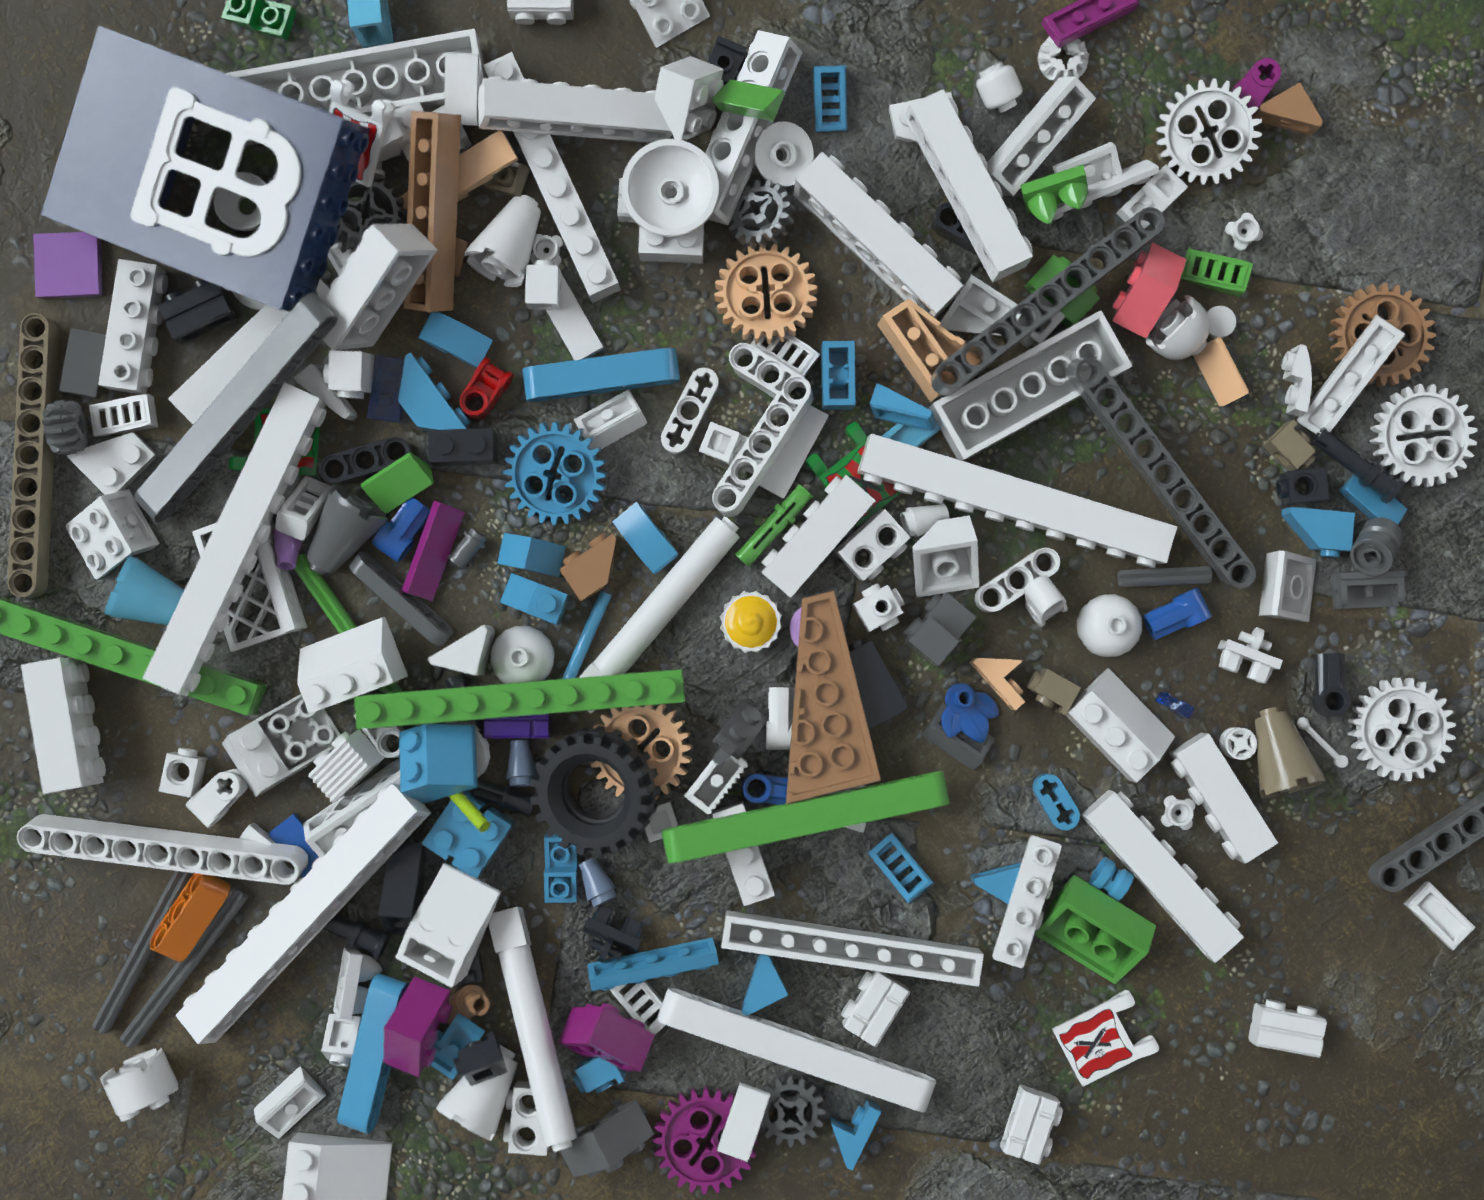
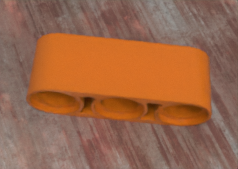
M194 873L152 935L150 949L177 962H183L225 902L230 891V883L213 875Z

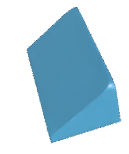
M1354 474L1338 490L1339 493L1370 520L1383 517L1399 524L1408 510L1395 497L1387 504L1382 502L1381 496L1368 486L1362 487L1358 482V477Z

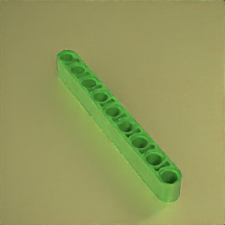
M938 771L661 830L667 862L676 863L950 804L944 772Z

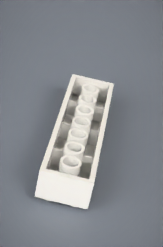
M475 28L225 73L328 113L332 101L330 94L332 81L348 80L354 84V91L346 106L369 117L372 116L371 108L375 100L383 101L388 99L395 103V109L419 101L424 112H432L445 105L446 52L479 54L480 86L483 78H486L480 40ZM248 140L245 146H251L262 143H259L254 140Z

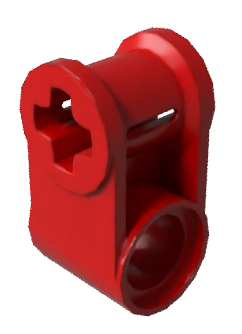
M485 357L476 368L471 381L461 394L460 406L465 415L475 421L485 419L499 398L508 389L514 374L510 371L507 373L491 364V359ZM480 397L484 400L483 407L480 410L471 411L468 409V403L472 398Z

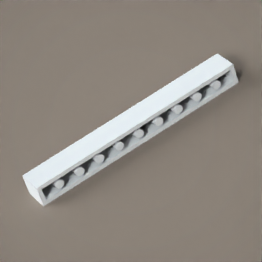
M284 382L143 679L184 696H188L189 691L193 692L198 686L201 678L199 670L203 662H207L214 652L215 644H213L217 633L222 632L228 623L229 615L227 612L232 602L235 603L239 599L243 590L241 582L246 572L250 573L256 564L257 555L255 553L259 544H264L270 534L271 526H269L273 515H277L278 510L285 502L283 494L287 486L292 485L297 478L299 472L297 465L301 456H306L312 446L313 439L310 437L315 427H320L325 419L326 409L324 408L326 405L319 397Z
M872 433L867 437L857 471L858 474L864 475L863 481L881 485L882 481L894 484L893 489L901 493L912 495L913 490L925 494V500L939 504L943 503V499L954 502L955 509L968 513H973V510L977 509L986 512L985 518L997 522H1003L1004 518L1016 521L1015 527L1027 531H1034L1035 527L1046 530L1045 536L1064 541L1065 536L1076 539L1077 546L1094 550L1095 546L1107 549V555L1120 559H1125L1126 555L1137 558V564L1149 568H1155L1156 564L1167 563L1177 526Z
M392 783L378 793V799L370 808L364 809L357 815L356 823L348 831L343 832L335 839L334 846L330 851L315 860L312 864L313 869L305 877L297 880L292 885L288 896L276 903L269 910L270 915L261 924L256 925L249 931L246 941L241 946L233 949L226 956L227 961L219 969L206 977L204 986L184 1001V1007L176 1014V1017L197 1044L216 1043L431 814L423 803L400 793V784Z

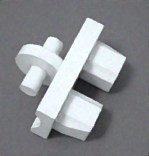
M1258 627L1251 634L1243 631L1240 632L1238 640L1247 643V646L1227 639V641L1221 640L1217 648L1222 650L1219 662L1220 668L1238 673L1242 660H1248L1252 664L1246 678L1261 684H1266L1273 669H1280L1283 660L1258 651L1259 648L1269 651L1272 646V642L1263 639L1264 630Z

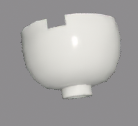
M1185 295L1186 300L1181 303L1177 299L1170 302L1154 325L1156 328L1152 335H1148L1145 339L1146 344L1167 359L1180 360L1191 355H1197L1207 344L1206 340L1210 331L1208 314L1202 305L1189 295Z
M1116 594L1099 595L1090 600L1082 607L1077 618V634L1080 640H1082L1091 653L1102 657H1117L1129 652L1139 641L1142 633V617L1137 607L1127 598Z
M515 626L505 630L496 638L491 649V666L495 675L504 684L544 681L550 675L554 664V649L550 640L542 631L530 626Z

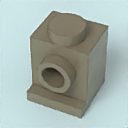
M1294 419L1284 423L1262 444L1287 471H1293L1298 468L1304 470L1316 459L1313 455L1316 451L1310 446L1311 440L1302 431L1294 429L1298 424Z
M1042 669L1040 673L1036 671L1027 685L1030 691L1037 694L1036 701L1050 709L1053 708L1054 704L1058 707L1055 712L1064 716L1068 713L1081 689L1078 685L1049 669Z

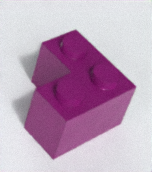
M414 976L384 1027L383 1063L417 1077L420 1076L425 1066H431L437 1049L434 1048L438 1034L436 1030L440 1023L445 1024L452 1011V1005L449 1004L450 990Z
M603 1003L601 1007H597L592 1004H586V1007H572L558 1044L582 1057H599L623 1071H641L655 1034L644 1029L646 1025L643 1022L634 1018L626 1019L620 1016V1010L612 1005Z

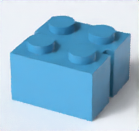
M468 790L462 792L479 811L487 804L483 800L473 797ZM450 800L422 842V845L445 860L452 856L455 858L451 863L452 865L477 879L481 876L516 822L491 807L487 809L485 814L482 813L490 822V827L487 831L480 832L455 803Z

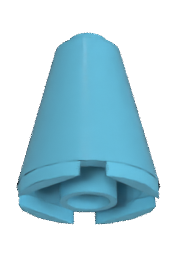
M128 556L116 579L117 584L114 591H111L104 613L115 618L168 625L185 590L138 558Z

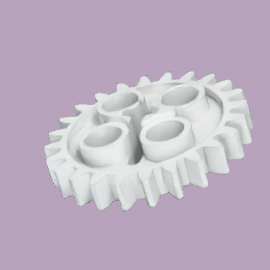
M1212 79L1210 87L1206 88L1203 80H1199L1198 90L1195 91L1188 84L1186 85V96L1179 92L1174 93L1177 100L1176 105L1166 102L1165 106L1171 111L1169 115H1159V118L1165 121L1166 124L1156 128L1157 132L1164 133V138L1158 140L1156 144L1166 145L1167 148L1160 154V157L1170 155L1172 159L1167 167L1171 168L1177 164L1179 166L1176 174L1178 177L1185 171L1189 172L1188 182H1192L1196 175H1200L1202 185H1205L1208 176H1211L1213 182L1217 184L1219 183V174L1221 173L1229 180L1231 179L1230 169L1234 168L1242 172L1243 168L1240 161L1251 162L1252 158L1247 154L1248 150H1258L1259 148L1256 144L1252 143V138L1260 137L1262 133L1253 131V126L1260 124L1262 120L1252 119L1251 117L1258 110V107L1247 108L1246 104L1250 101L1251 96L1240 99L1238 97L1241 92L1240 86L1233 92H1230V81H1226L1221 88H1217V80ZM1213 101H1220L1225 105L1226 111L1221 119H1213L1208 113V107ZM1196 106L1201 107L1208 126H1215L1217 129L1213 133V138L1222 153L1221 158L1216 157L1209 138H1202L1200 136V133L1204 131V126L1195 111ZM1183 116H1191L1196 122L1195 130L1191 134H1183L1178 128L1179 120ZM1227 130L1235 131L1239 138L1237 145L1231 149L1224 147L1221 141L1223 133ZM1199 144L1206 146L1209 151V157L1204 163H1196L1191 156L1193 148Z
M1422 384L1414 386L1413 391L1408 386L1401 389V395L1398 393L1390 395L1392 403L1386 401L1380 405L1385 413L1374 414V418L1380 424L1370 427V430L1378 433V437L1370 440V443L1379 444L1380 449L1376 450L1373 456L1383 455L1382 467L1390 465L1389 474L1391 476L1400 473L1399 478L1404 480V483L1411 478L1412 487L1420 486L1423 481V485L1427 488L1434 485V480L1440 485L1446 483V477L1449 479L1456 478L1458 475L1455 469L1462 470L1467 468L1462 459L1472 458L1474 455L1467 448L1477 445L1475 440L1469 439V434H1473L1478 430L1477 428L1468 427L1467 423L1475 417L1464 416L1463 412L1468 408V405L1465 404L1459 407L1456 405L1459 399L1458 394L1447 398L1448 388L1441 389L1436 393L1435 384L1427 386L1425 390ZM1434 411L1442 416L1441 426L1436 425L1433 421ZM1403 414L1407 415L1411 420L1409 429H1406L1401 423ZM1438 431L1451 432L1450 436H1436L1427 440L1426 438L1397 441L1396 439L1397 435L1408 436L1419 432L1422 434ZM1438 442L1445 447L1446 454L1444 458L1439 456L1436 451ZM1407 445L1414 450L1412 461L1407 459L1404 453Z
M1392 678L1391 685L1387 680L1379 681L1380 690L1374 686L1368 687L1371 697L1360 695L1358 698L1364 705L1362 707H1352V710L1359 714L1358 718L1348 719L1349 723L1356 725V730L1348 732V735L1358 739V741L1351 745V748L1362 749L1357 759L1362 761L1369 759L1366 769L1374 770L1378 767L1377 776L1385 777L1389 773L1390 780L1398 781L1400 775L1404 781H1411L1412 773L1416 778L1422 779L1424 778L1423 769L1434 773L1436 771L1433 764L1434 761L1445 763L1444 758L1440 755L1441 752H1452V749L1445 744L1446 740H1455L1456 738L1452 734L1447 733L1449 728L1456 726V723L1447 722L1446 717L1450 716L1453 711L1442 710L1441 708L1446 703V698L1434 699L1438 690L1430 688L1425 692L1426 682H1418L1414 685L1413 678H1405L1403 683L1400 678ZM1393 700L1398 703L1399 707L1395 716H1392L1388 709L1390 702ZM1411 703L1414 704L1413 710L1410 708ZM1422 713L1426 715L1428 720L1424 729L1418 726V718ZM1399 724H1402V728L1406 729L1404 735L1398 729ZM1380 729L1384 730L1386 734L1385 742L1382 745H1378L1375 738L1376 733ZM1411 742L1414 745L1415 752L1411 758H1407L1405 747ZM1391 748H1393V755L1389 754Z

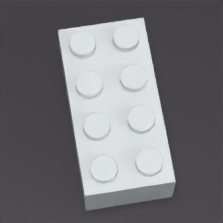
M372 224L364 232L363 240L356 251L347 258V265L340 276L331 283L330 291L323 300L338 317L336 325L323 339L332 350L374 346L437 252L434 245L413 224Z
M55 658L21 665L43 794L104 783L103 776H105L106 768L104 760L101 757L99 758L97 745L100 743V733L93 723L92 713L95 711L93 697L88 694L86 682L89 681V670L87 665L83 661L74 658Z

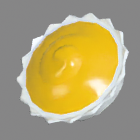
M743 591L740 595L732 596L731 601L724 605V612L720 615L722 621L720 629L724 633L725 640L730 642L733 648L741 649L745 653L749 651L758 653L762 648H769L771 643L778 639V632L782 628L780 623L782 615L777 610V604L772 602L768 595H761L758 591L751 593Z

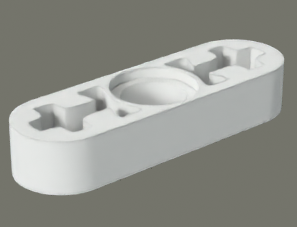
M699 368L692 373L661 434V442L667 452L680 454L688 448L718 389V377L713 370ZM705 375L710 376L709 382L713 386L711 389L705 387L701 394V398H706L705 403H702L694 396H688L689 391L696 394L699 388V383L696 382V379H703ZM688 402L695 403L699 408L698 416L692 420L683 418L680 412L681 407ZM675 419H678L683 425L692 426L690 432L686 428L683 429L681 439L684 440V443L682 445L669 446L668 434L674 435L679 428L678 424H673Z

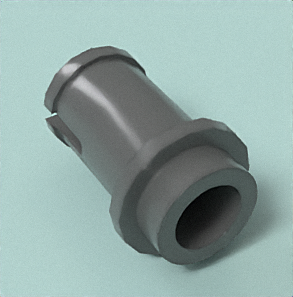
M471 528L469 532H464L465 537L453 553L448 556L454 564L464 570L477 551L486 546L484 542L487 538L474 528Z

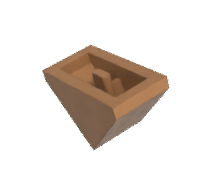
M1300 82L1261 104L1252 115V119H1261V123L1311 136L1321 128L1323 122Z

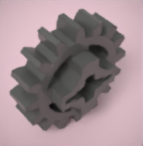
M769 179L765 185L756 180L752 189L746 184L744 187L745 193L741 195L729 222L731 224L729 230L742 245L747 244L751 249H754L758 243L765 249L767 241L771 240L777 244L778 234L785 236L788 234L784 227L794 223L793 219L789 216L796 212V209L791 204L793 198L781 184L775 185Z
M788 1074L786 1082H782L779 1076H776V1085L774 1087L768 1083L764 1085V1089L770 1093V1097L760 1127L767 1126L765 1130L766 1138L771 1137L773 1134L776 1135V1145H780L783 1139L787 1140L789 1147H793L795 1139H798L802 1145H805V1135L808 1134L815 1138L816 1131L813 1127L823 1126V1120L818 1115L825 1114V1107L817 1105L823 1101L822 1094L813 1095L816 1085L811 1083L806 1087L804 1076H801L798 1082L793 1081L792 1074ZM786 1090H794V1091H797L795 1094H784V1093H783V1091H786ZM771 1101L777 1108V1112L773 1115V1119H771L769 1116V1106ZM810 1101L812 1112L808 1119L804 1113V1108ZM784 1106L789 1108L795 1106L797 1116L792 1113L785 1115ZM786 1127H796V1128H797V1130H792V1131H788V1130H784V1129H785Z

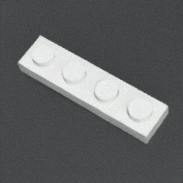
M1376 314L1311 400L1307 413L1300 415L1297 422L1315 434L1317 432L1321 433L1320 429L1323 427L1331 432L1405 333Z

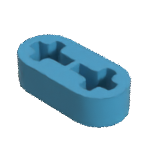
M1044 773L1039 775L1033 782L1032 790L1050 822L1061 830L1073 829L1080 820V813L1062 781L1052 774ZM1044 780L1049 783L1055 782L1056 786L1052 788L1056 799L1052 800L1046 793L1041 794L1040 790L1043 789L1042 782ZM1059 803L1064 810L1068 811L1071 809L1072 811L1068 816L1070 822L1067 824L1062 820L1057 821L1060 812L1056 805Z

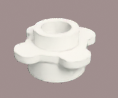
M1250 213L1242 214L1239 220L1229 222L1225 227V232L1231 235L1235 241L1234 247L1238 250H1245L1249 243L1259 241L1263 237V231ZM1246 229L1247 233L1242 234L1241 230Z
M536 234L533 243V253L530 255L531 262L534 264L536 260H548L554 262V265H559L561 263L559 251L563 245L562 239L557 235L551 237ZM544 248H549V252L544 253Z
M1167 796L1163 802L1166 807L1164 815L1161 816L1162 824L1166 827L1172 825L1180 826L1183 830L1191 828L1193 824V810L1195 809L1194 801L1189 798L1178 800L1174 796ZM1176 810L1181 811V814L1179 816L1175 814Z

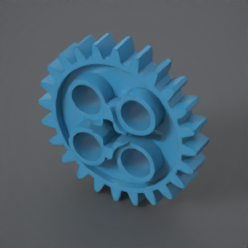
M554 421L551 430H549L546 422H543L539 426L540 433L534 427L528 428L530 438L521 434L517 437L521 446L513 444L509 447L516 455L505 458V461L512 465V468L503 471V474L512 476V480L507 482L505 487L515 488V492L511 494L510 499L519 497L522 500L517 507L518 510L526 506L530 508L528 518L539 513V523L545 522L548 516H550L552 525H556L561 516L565 524H569L571 522V514L578 520L583 517L581 508L587 512L593 510L589 500L593 502L601 500V497L595 491L606 488V485L599 482L600 478L608 475L607 472L599 470V466L606 463V459L596 458L595 455L602 449L601 447L593 449L590 447L594 439L593 436L585 440L581 438L584 429L580 428L575 433H572V423H567L563 430H561L559 421ZM540 445H545L550 449V461H543L538 456ZM563 446L565 448L564 454L557 469V472L562 474V476L554 481L552 498L548 500L546 498L547 492L554 478V474L549 472V470L556 467L559 458V448ZM571 454L577 455L581 459L582 467L579 471L571 469L568 464V458ZM531 476H537L542 480V491H535L531 488ZM561 485H567L573 490L574 494L571 501L561 497Z

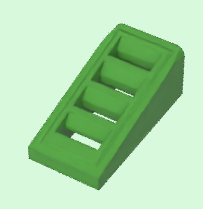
M1187 249L1185 254L1186 263L1180 278L1181 281L1240 297L1245 293L1253 263ZM1195 259L1200 260L1201 263L1197 275H1192ZM1208 263L1213 264L1210 278L1204 277ZM1221 267L1226 268L1223 281L1217 280ZM1234 271L1239 272L1236 284L1231 283Z

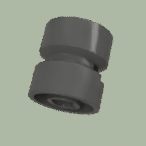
M1383 517L1368 520L1363 525L1358 538L1351 548L1350 558L1355 568L1368 575H1381L1391 568L1396 554L1402 545L1403 533L1397 523Z

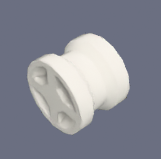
M1231 727L1221 734L1219 747L1225 756L1245 760L1255 753L1257 739L1248 729Z

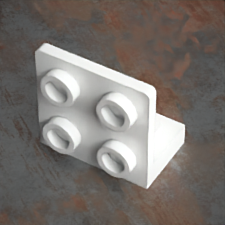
M129 489L100 496L66 524L70 537L96 580L103 578L127 559L128 556L152 550L160 544Z

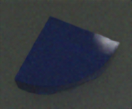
M1164 691L1160 692L1155 702L1181 718L1189 719L1195 710L1190 704L1183 700L1179 701Z

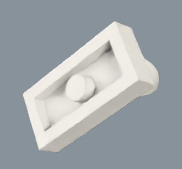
M344 948L333 1007V1012L340 1019H352L353 1014L363 1013L369 989L358 986V982L371 980L382 972L381 966L375 959L361 954L357 949Z

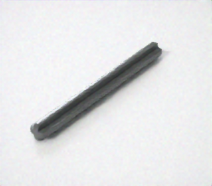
M174 871L92 1024L94 1030L106 1034L113 1027L153 952L150 949L152 935L194 873Z
M235 887L230 891L225 902L188 957L183 962H177L121 1035L120 1041L129 1048L137 1046L246 902L248 894L239 887Z

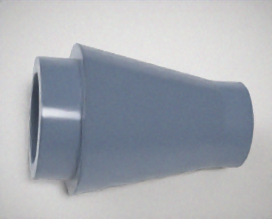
M529 740L511 741L506 779L509 780L510 787L530 786L531 779L537 775Z
M596 857L579 864L587 901H591L594 908L617 898L614 891L617 889L600 866Z

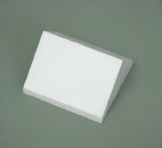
M1287 551L1266 553L1259 616L1309 622L1316 559Z
M483 625L429 657L428 660L432 665L472 675H485L495 630L492 626Z

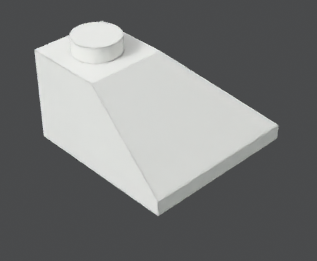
M970 515L938 520L912 546L915 592L917 597L979 587L978 540Z

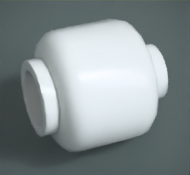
M999 62L979 73L981 78L977 80L976 87L986 108H998L1001 113L1017 105L1015 99L1021 95L1023 89L1012 66H1004L1002 62Z

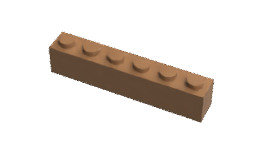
M411 111L407 224H413L434 245L437 252L404 299V309L425 312L453 310L461 115Z

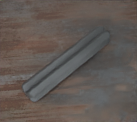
M1210 566L1120 570L1117 573V583L1119 587L1205 584L1212 582L1213 575Z

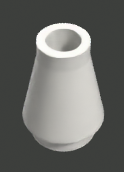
M944 503L932 506L908 507L905 512L900 513V523L903 530L910 537L914 536L915 538L925 534L938 520L950 519L948 509Z

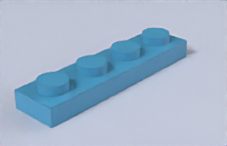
M711 937L621 956L619 960L612 958L604 960V963L599 961L588 963L587 966L591 990L596 991L611 990L616 986L629 983L639 984L648 979L661 976L672 977L680 972L694 969L705 970L710 966L719 964L714 940Z

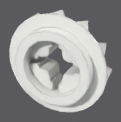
M1049 36L1042 44L1038 53V64L1042 73L1053 82H1056L1059 77H1081L1087 68L1089 53H1087L1085 48V42L1076 39L1063 46L1066 55L1074 56L1068 60L1065 69L1062 60L1054 58L1060 54L1062 47L1057 48Z

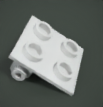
M629 0L633 9L636 8L655 47L662 45L710 17L702 0Z

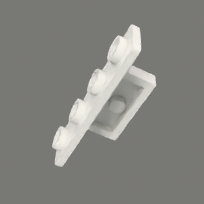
M1111 142L1052 166L1055 174L1083 165L1089 194H1087L1081 208L1090 206L1093 200L1102 196L1110 197L1117 195L1122 191V188L1131 184H1143L1149 181L1151 176L1160 172L1158 165L1149 160H1144L1121 169L1116 146ZM1064 202L1057 204L1053 220L1061 218L1064 212L1073 208Z
M1034 835L1029 837L994 947L993 959L1019 968L1024 967L1034 932L1039 930L1044 913L1041 910L1044 901L1049 899L1052 892L1053 881L1051 879L1061 851L1060 844Z

